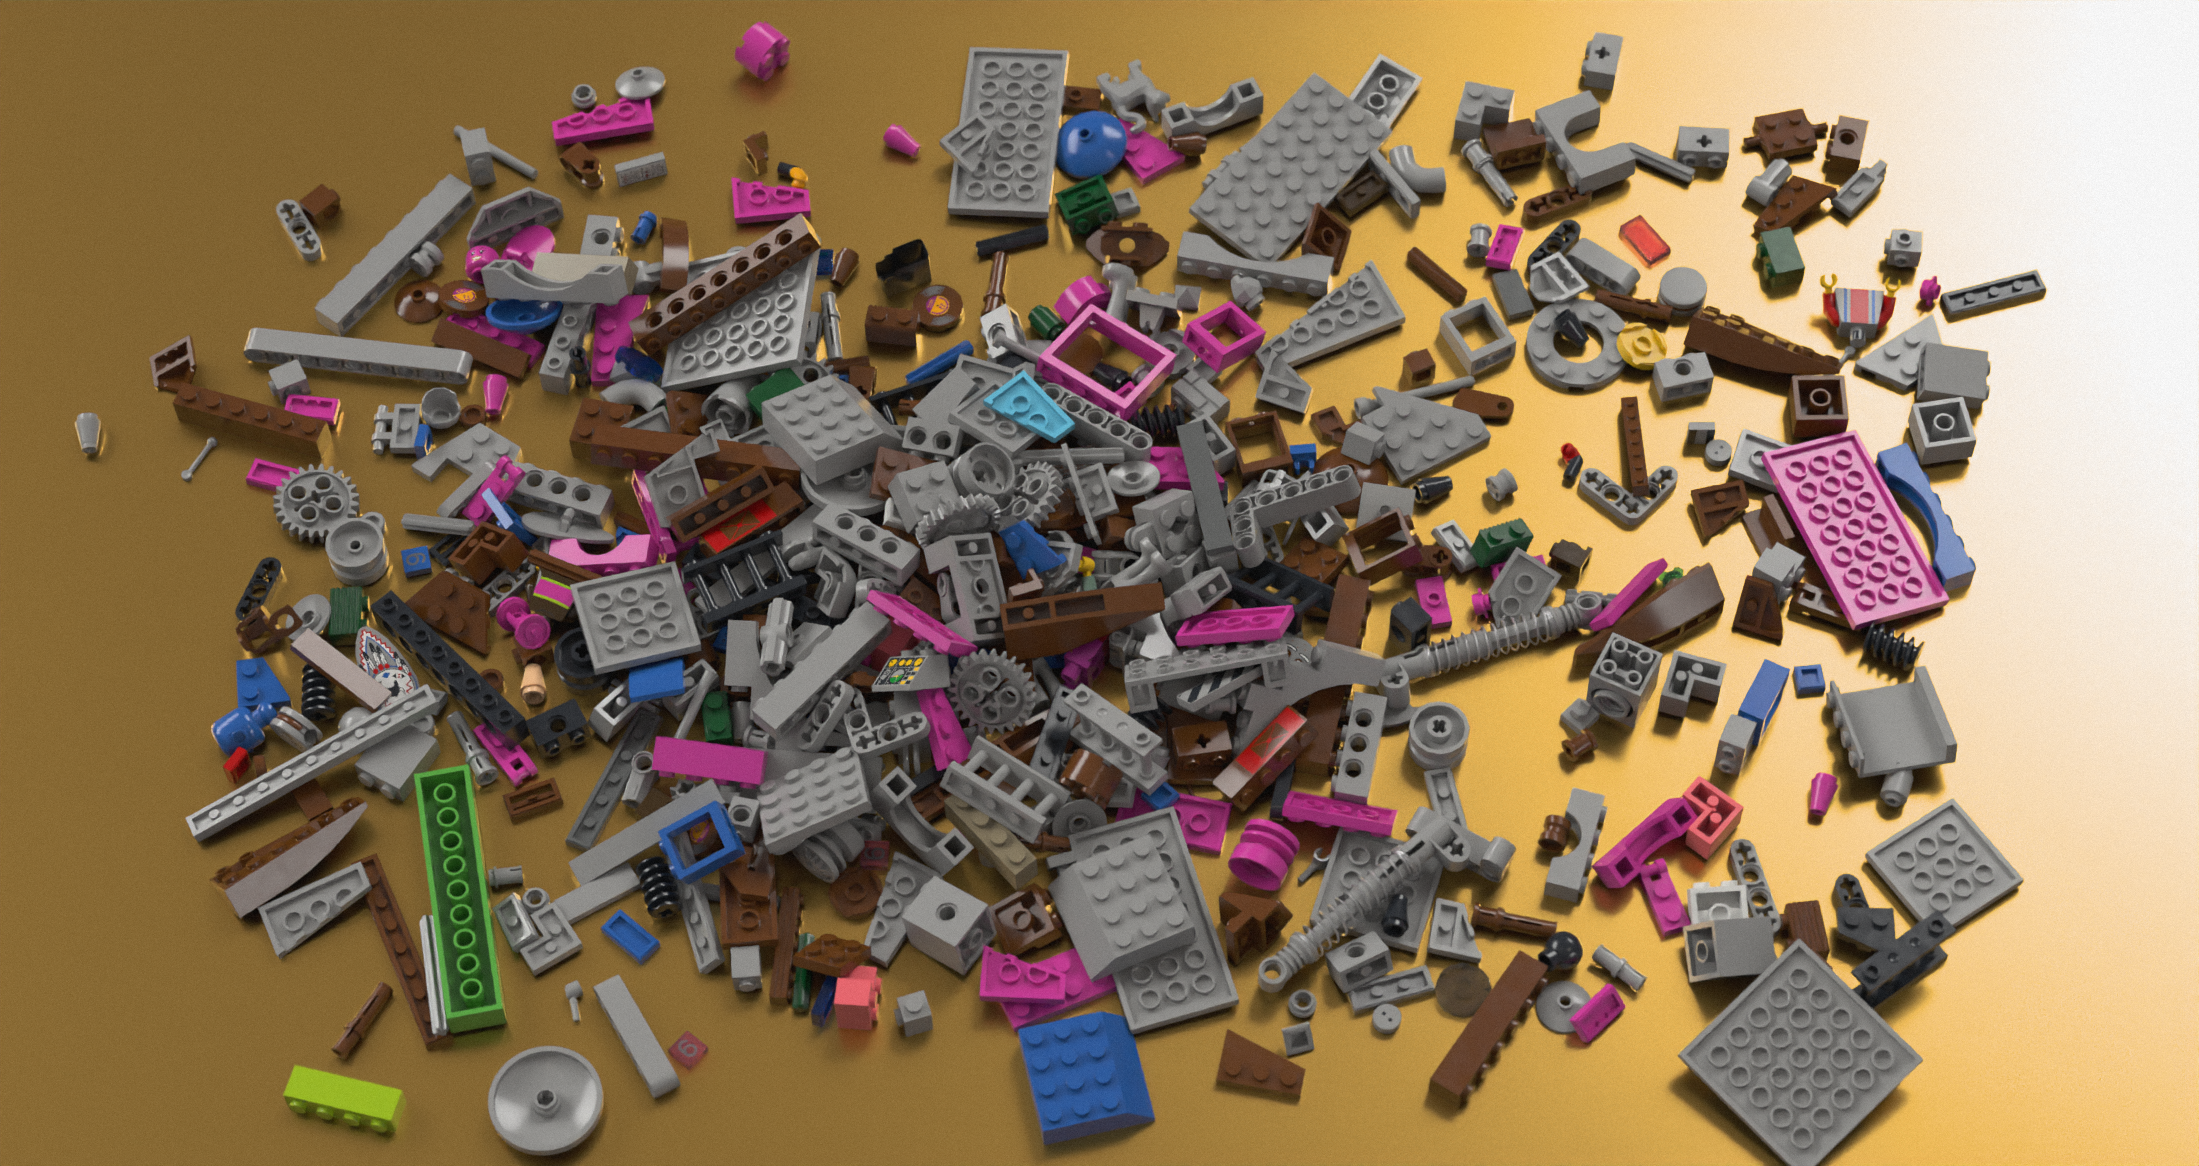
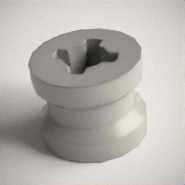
M1506 468L1498 471V475H1491L1485 479L1489 493L1497 501L1505 498V494H1512L1518 490L1514 476Z

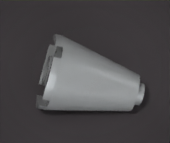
M756 374L727 380L714 391L702 405L701 413L703 416L704 414L708 419L707 424L721 418L731 437L734 434L746 433L751 426L754 411L751 409L745 395L754 386L761 384L760 375Z

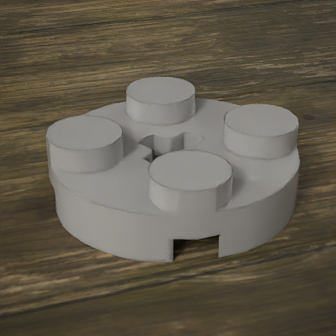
M1169 329V332L1161 333L1160 330L1153 333L1149 338L1170 351L1174 350L1176 360L1173 372L1168 378L1172 380L1178 379L1181 374L1186 373V367L1195 361V353L1182 342L1185 332L1178 329ZM1145 360V364H1147L1150 367V370L1152 371L1155 366Z

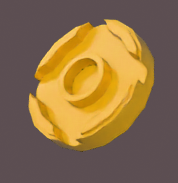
M1631 323L1626 325L1617 336L1616 345L1618 352L1631 366L1641 370L1654 369V363L1664 359L1667 354L1665 339L1657 330L1647 328L1648 325Z

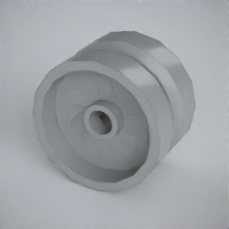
M365 518L343 520L336 524L326 537L325 549L332 570L341 582L351 586H365L375 582L384 575L389 565V553L380 527L373 521Z
M1440 701L1427 703L1416 710L1410 721L1408 750L1410 757L1418 766L1427 771L1446 767L1453 769L1462 762L1466 756L1470 729L1464 713L1456 706Z

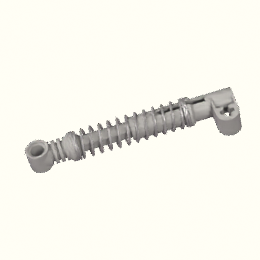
M1582 593L1571 604L1561 605L1559 608L1551 606L1540 608L1539 617H1536L1533 611H1530L1529 620H1526L1524 615L1520 614V623H1516L1515 619L1511 617V625L1507 627L1505 622L1501 620V628L1496 629L1495 625L1491 623L1490 632H1487L1481 626L1479 631L1475 632V630L1471 629V633L1466 635L1461 632V636L1456 638L1454 635H1451L1450 640L1445 641L1442 638L1441 642L1437 644L1434 641L1431 642L1430 646L1423 643V645L1416 646L1414 651L1384 659L1386 663L1379 684L1375 687L1380 696L1388 697V707H1405L1411 700L1409 684L1411 679L1421 676L1432 678V676H1438L1441 670L1447 673L1451 667L1458 670L1460 664L1468 667L1470 661L1478 663L1480 658L1488 660L1490 655L1498 657L1500 651L1508 654L1510 648L1513 651H1518L1520 645L1523 648H1527L1529 642L1537 645L1539 639L1543 642H1547L1548 639L1555 640L1560 637L1561 633L1571 631V629L1575 630L1578 627L1584 630H1593L1589 623L1602 611L1601 598L1595 593ZM1545 634L1547 636L1546 640H1544L1541 637V635ZM1537 637V642L1534 643L1531 638ZM1527 640V645L1524 646L1521 641ZM1517 643V648L1514 649L1511 644ZM1508 646L1507 651H1503L1502 647ZM1498 649L1497 655L1493 653V650Z
M1438 815L1404 845L1394 847L1389 858L1383 856L1384 862L1382 864L1375 863L1376 869L1373 871L1367 870L1368 876L1365 878L1359 877L1360 882L1357 885L1351 884L1352 889L1349 892L1344 890L1343 895L1346 901L1343 902L1340 898L1335 897V902L1338 905L1336 909L1332 905L1327 904V909L1330 912L1328 916L1324 912L1319 911V916L1322 919L1320 923L1316 919L1311 918L1310 921L1314 926L1312 930L1308 926L1303 925L1302 928L1306 934L1295 931L1289 938V943L1281 951L1263 960L1258 973L1260 987L1270 993L1281 990L1285 982L1292 977V974L1297 973V970H1300L1306 964L1316 962L1319 957L1323 956V949H1331V942H1339V935L1346 936L1348 929L1356 928V922L1364 921V915L1372 914V908L1380 907V901L1386 902L1388 894L1394 895L1396 887L1402 888L1404 880L1411 881L1412 877H1415L1421 871V866L1432 856L1449 871L1458 872L1465 869L1471 853L1469 842L1446 818ZM1451 840L1453 841L1452 848L1449 845L1446 849L1442 850V848L1447 843H1449ZM1360 913L1362 919L1358 920L1354 917ZM1351 919L1354 924L1352 927L1346 925ZM1343 926L1345 928L1344 934L1338 932ZM1335 933L1337 935L1336 941L1330 939ZM1327 940L1329 943L1328 948L1322 945ZM1318 947H1320V950H1321V954H1320V955H1319V953L1317 952V950H1318L1317 948H1318ZM1273 970L1280 976L1277 979H1269L1265 973Z

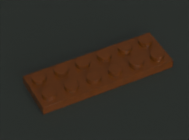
M760 822L753 843L744 841L741 843L743 847L753 848L754 851L749 871L774 874L775 880L769 902L741 899L732 884L721 874L719 868L723 950H731V947L779 945L775 855L770 854L765 845L762 822ZM723 842L721 846L718 848V851L725 848Z

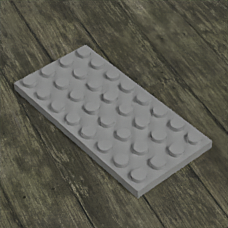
M970 47L959 125L978 112L994 128V134L973 177L954 160L948 202L949 214L1049 218L1069 61V52L1067 50Z
M1314 72L1189 208V213L1250 260L1278 262L1307 230L1314 204L1319 203L1326 209L1335 196L1367 164L1369 153L1376 149L1379 150L1392 136L1393 131Z
M1174 806L1068 835L1071 851L1074 850L1077 863L1150 834L1194 926V941L1112 974L1131 1034L1239 1004V998Z

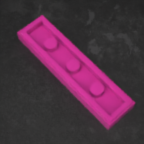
M453 313V315L447 318L450 322L532 355L528 364L530 368L534 366L546 350L544 344L526 335L513 334L495 328L487 321L484 315L474 318H461L460 314Z
M1661 558L1646 564L1589 623L1593 631L1597 632L1612 626L1668 567L1666 560Z

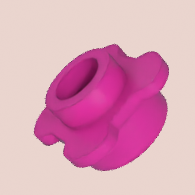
M1935 275L1932 276L1931 280L1924 279L1920 287V299L1927 300V306H1931L1933 300H1937L1941 293V285L1937 284L1938 277Z
M1478 588V594L1471 596L1473 607L1477 616L1485 614L1487 619L1489 618L1488 610L1492 609L1489 594L1484 595L1482 589Z

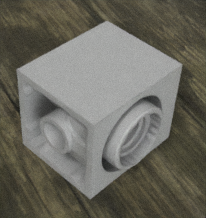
M1612 633L1590 673L1586 701L1597 712L1635 728L1657 687L1663 654L1616 633Z
M933 876L929 883L922 886L918 897L904 909L901 917L911 946L963 975L966 974L981 955L983 945L988 946L997 934L988 904L936 876Z

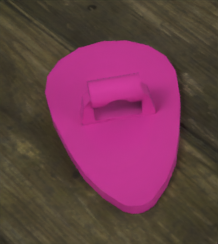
M533 225L525 227L510 239L500 260H516L532 271L537 252L553 253L555 238L552 232L544 226Z

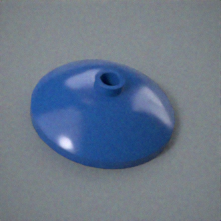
M1101 111L1084 112L1072 117L1059 131L1057 164L1068 175L1080 179H1090L1100 174L1108 173L1118 165L1127 148V135L1123 125L1113 115Z
M519 299L496 300L488 306L486 318L492 326L499 330L513 334L529 335L554 323L561 315L563 303L561 301L541 303L540 300L520 302Z

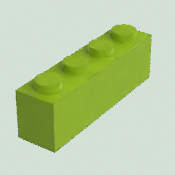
M298 1065L294 1066L283 1095L288 1107L295 1112L305 1113L308 1111L316 1113L319 1117L327 1120L332 1118L342 1119L345 1123L352 1126L363 1124L370 1126L378 1132H386V1130L396 1132L407 1102L403 1090Z

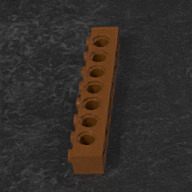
M802 213L796 215L629 321L628 323L636 342L648 356H651L820 249L822 246L813 227Z

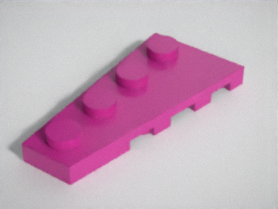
M623 97L618 99L619 103L608 107L605 104L597 106L591 113L579 112L553 121L552 126L556 146L655 130L649 97L644 99H627Z
M649 295L624 296L619 300V303L612 306L597 303L591 376L592 386H611L616 384L609 379L617 357H620L627 362L630 348L633 347L635 342L628 322L644 313L650 301Z

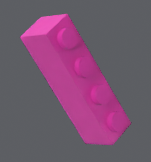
M659 736L656 737L652 770H658L659 776L675 778L676 773L686 774V780L702 781V777L713 778L715 784L729 785L730 780L740 782L739 787L756 789V784H763L765 780L768 751Z

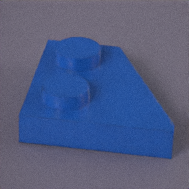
M490 488L481 494L499 519L496 523L500 528L513 532L520 542L523 541L529 546H532L538 540L534 533L524 529L521 523L522 518L505 502L501 504Z
M1025 520L999 531L1023 580L1026 579L1027 569L1033 568L1035 573L1038 574L1067 561L1062 553L1057 555L1047 546L1049 542L1042 535L1037 534L1034 528Z
M263 657L236 661L238 707L244 706L250 711H255L263 701H269L274 708L292 706L289 695Z

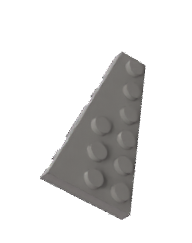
M1371 259L1357 274L1353 273L1348 277V281L1341 287L1333 289L1308 309L1306 315L1299 320H1294L1287 330L1282 334H1277L1255 352V359L1264 372L1270 352L1273 350L1290 367H1293L1405 323L1406 316Z

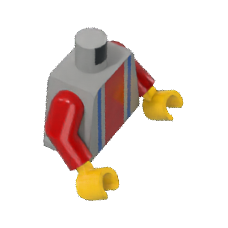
M1833 273L1832 283L1828 285L1825 282L1824 274L1819 281L1820 285L1825 288V292L1822 293L1823 314L1830 324L1836 327L1837 334L1840 337H1850L1851 346L1863 347L1866 344V338H1874L1876 330L1883 329L1892 318L1897 299L1894 296L1895 292L1900 289V279L1898 280V287L1895 289L1888 286L1890 277L1886 280L1885 288L1888 290L1887 295H1884V290L1836 287L1833 292L1832 287L1837 283V276Z

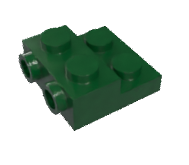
M1101 174L1055 193L1072 235L1078 233L1085 234L1090 228L1101 223L1107 224L1108 221H1113L1115 217L1120 216Z

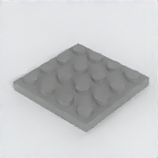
M675 561L570 585L595 675L701 651L699 636Z
M852 746L842 748L826 758L816 759L810 765L801 769L791 770L786 775L775 780H768L756 788L757 799L761 804L759 811L765 845L770 854L872 810L862 759L855 753Z
M1954 798L1938 806L1865 854L1867 861L1919 922L1936 910H1939L1952 926L1956 927L2020 886L2024 880Z
M1340 826L1310 920L1314 918L1320 923L1322 919L1319 916V911L1324 912L1328 916L1330 912L1327 909V904L1332 905L1336 909L1338 905L1335 902V897L1340 898L1343 902L1346 901L1343 895L1344 890L1349 892L1352 889L1351 884L1357 885L1360 882L1359 877L1365 878L1368 876L1367 870H1375V863L1382 864L1384 862L1383 856L1389 858L1394 847L1404 845L1406 842L1390 837H1375L1370 835V832L1363 830L1348 832ZM1432 856L1421 866V871L1415 877H1412L1411 881L1404 880L1402 888L1396 887L1395 894H1401L1408 898L1409 929L1403 936H1388L1384 933L1381 921L1393 896L1391 894H1388L1386 902L1380 901L1379 908H1372L1371 915H1364L1363 922H1356V928L1348 929L1347 934L1361 937L1375 931L1385 945L1418 953L1444 866ZM1360 913L1354 917L1358 920L1362 919ZM1352 919L1346 925L1354 926ZM1344 926L1338 932L1345 933Z

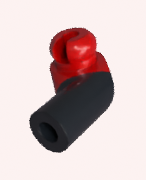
M1565 443L1560 449L1562 458L1567 464L1563 478L1569 482H1574L1584 461L1573 444Z

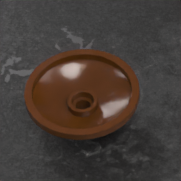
M1342 447L1332 449L1318 458L1316 463H1314V472L1311 474L1314 475L1343 465L1350 466L1361 487V493L1355 499L1335 505L1334 507L1339 515L1357 516L1363 482L1388 486L1387 470L1379 458H1376L1368 465L1341 454Z

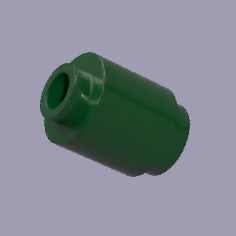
M1038 305L1028 315L1030 325L1045 340L1055 341L1065 329V323L1049 307Z

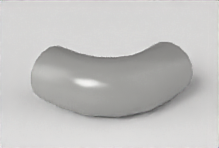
M1399 145L1390 150L1391 166L1412 190L1421 193L1446 192L1444 167H1421L1415 160L1413 147L1409 145Z
M641 379L622 380L599 393L602 401L625 405H640L648 413L663 405L664 407L667 406L666 393L654 383Z

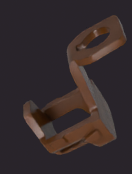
M289 604L278 609L272 615L263 605L252 609L250 611L251 615L245 620L240 621L235 630L238 642L245 651L257 654L266 650L271 644H275L282 638L294 633L303 625V621ZM283 614H288L293 618L294 623L289 628H282L278 625V618ZM258 617L256 622L251 624L243 631L240 630L242 627H244L245 625H247L252 620ZM265 631H269L272 634L270 638L255 648L252 640Z

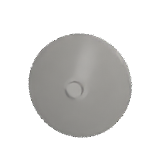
M874 461L819 485H816L801 469V484L804 493L812 503L821 509H824L832 501L839 506L846 507L850 512L858 516H867L885 510L886 502L869 498Z
M541 1046L523 1051L503 1065L491 1084L488 1108L494 1128L507 1144L521 1152L532 1155H553L577 1146L590 1135L600 1119L604 1096L596 1070L583 1056L563 1047Z

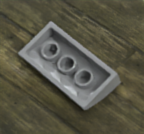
M1379 54L1349 98L1389 128L1422 81V77Z

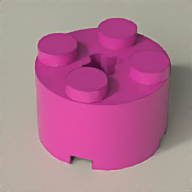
M764 21V24L757 22L744 34L742 40L745 43L742 48L737 46L734 56L735 61L763 81H768L773 75L774 69L778 65H785L789 60L790 54L787 51L790 40Z

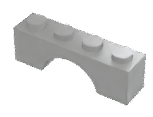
M1253 77L1230 85L1226 93L1210 105L1195 108L1182 102L1162 109V130L1167 139L1169 136L1193 132L1205 135L1263 114V94Z
M1575 787L1572 788L1565 818L1571 822V829L1576 833L1579 845L1572 853L1566 856L1552 858L1545 884V895L1577 902L1579 893H1585L1588 878L1584 877L1585 870H1591L1595 854L1590 852L1592 845L1598 846L1602 831L1598 830L1597 827L1599 822H1605L1608 807L1603 806L1605 795Z

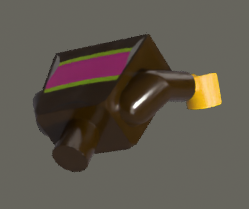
M536 566V571L525 584L527 603L531 611L543 616L548 621L551 634L556 622L569 626L572 622L579 620L570 588L571 584L578 582Z

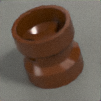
M1548 815L1543 824L1545 830L1540 834L1538 844L1550 852H1563L1567 843L1565 837L1570 834L1572 824L1562 816Z

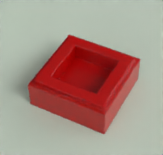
M239 746L223 765L227 779L234 784L240 780L252 765L247 750Z

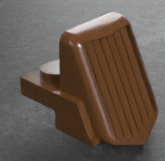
M1224 892L1219 896L1220 921L1226 926L1227 960L1236 966L1254 948L1263 954L1281 937V931L1290 922L1293 914L1282 902L1277 900Z

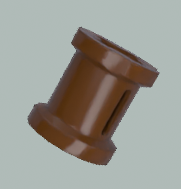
M1587 728L1582 729L1581 734L1570 740L1565 739L1561 743L1564 753L1572 762L1579 760V756L1587 751L1598 749L1594 735Z

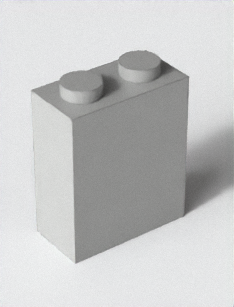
M1927 342L1920 351L1917 400L1936 401L1963 397L1966 407L1978 409L1984 401L1988 400L1990 394V386L1987 385V377L1991 371L1988 351Z
M408 725L367 748L356 762L355 768L358 779L368 787L373 785L380 789L386 797L390 799L395 797L404 802L415 787L414 774L426 772L441 751L436 738Z

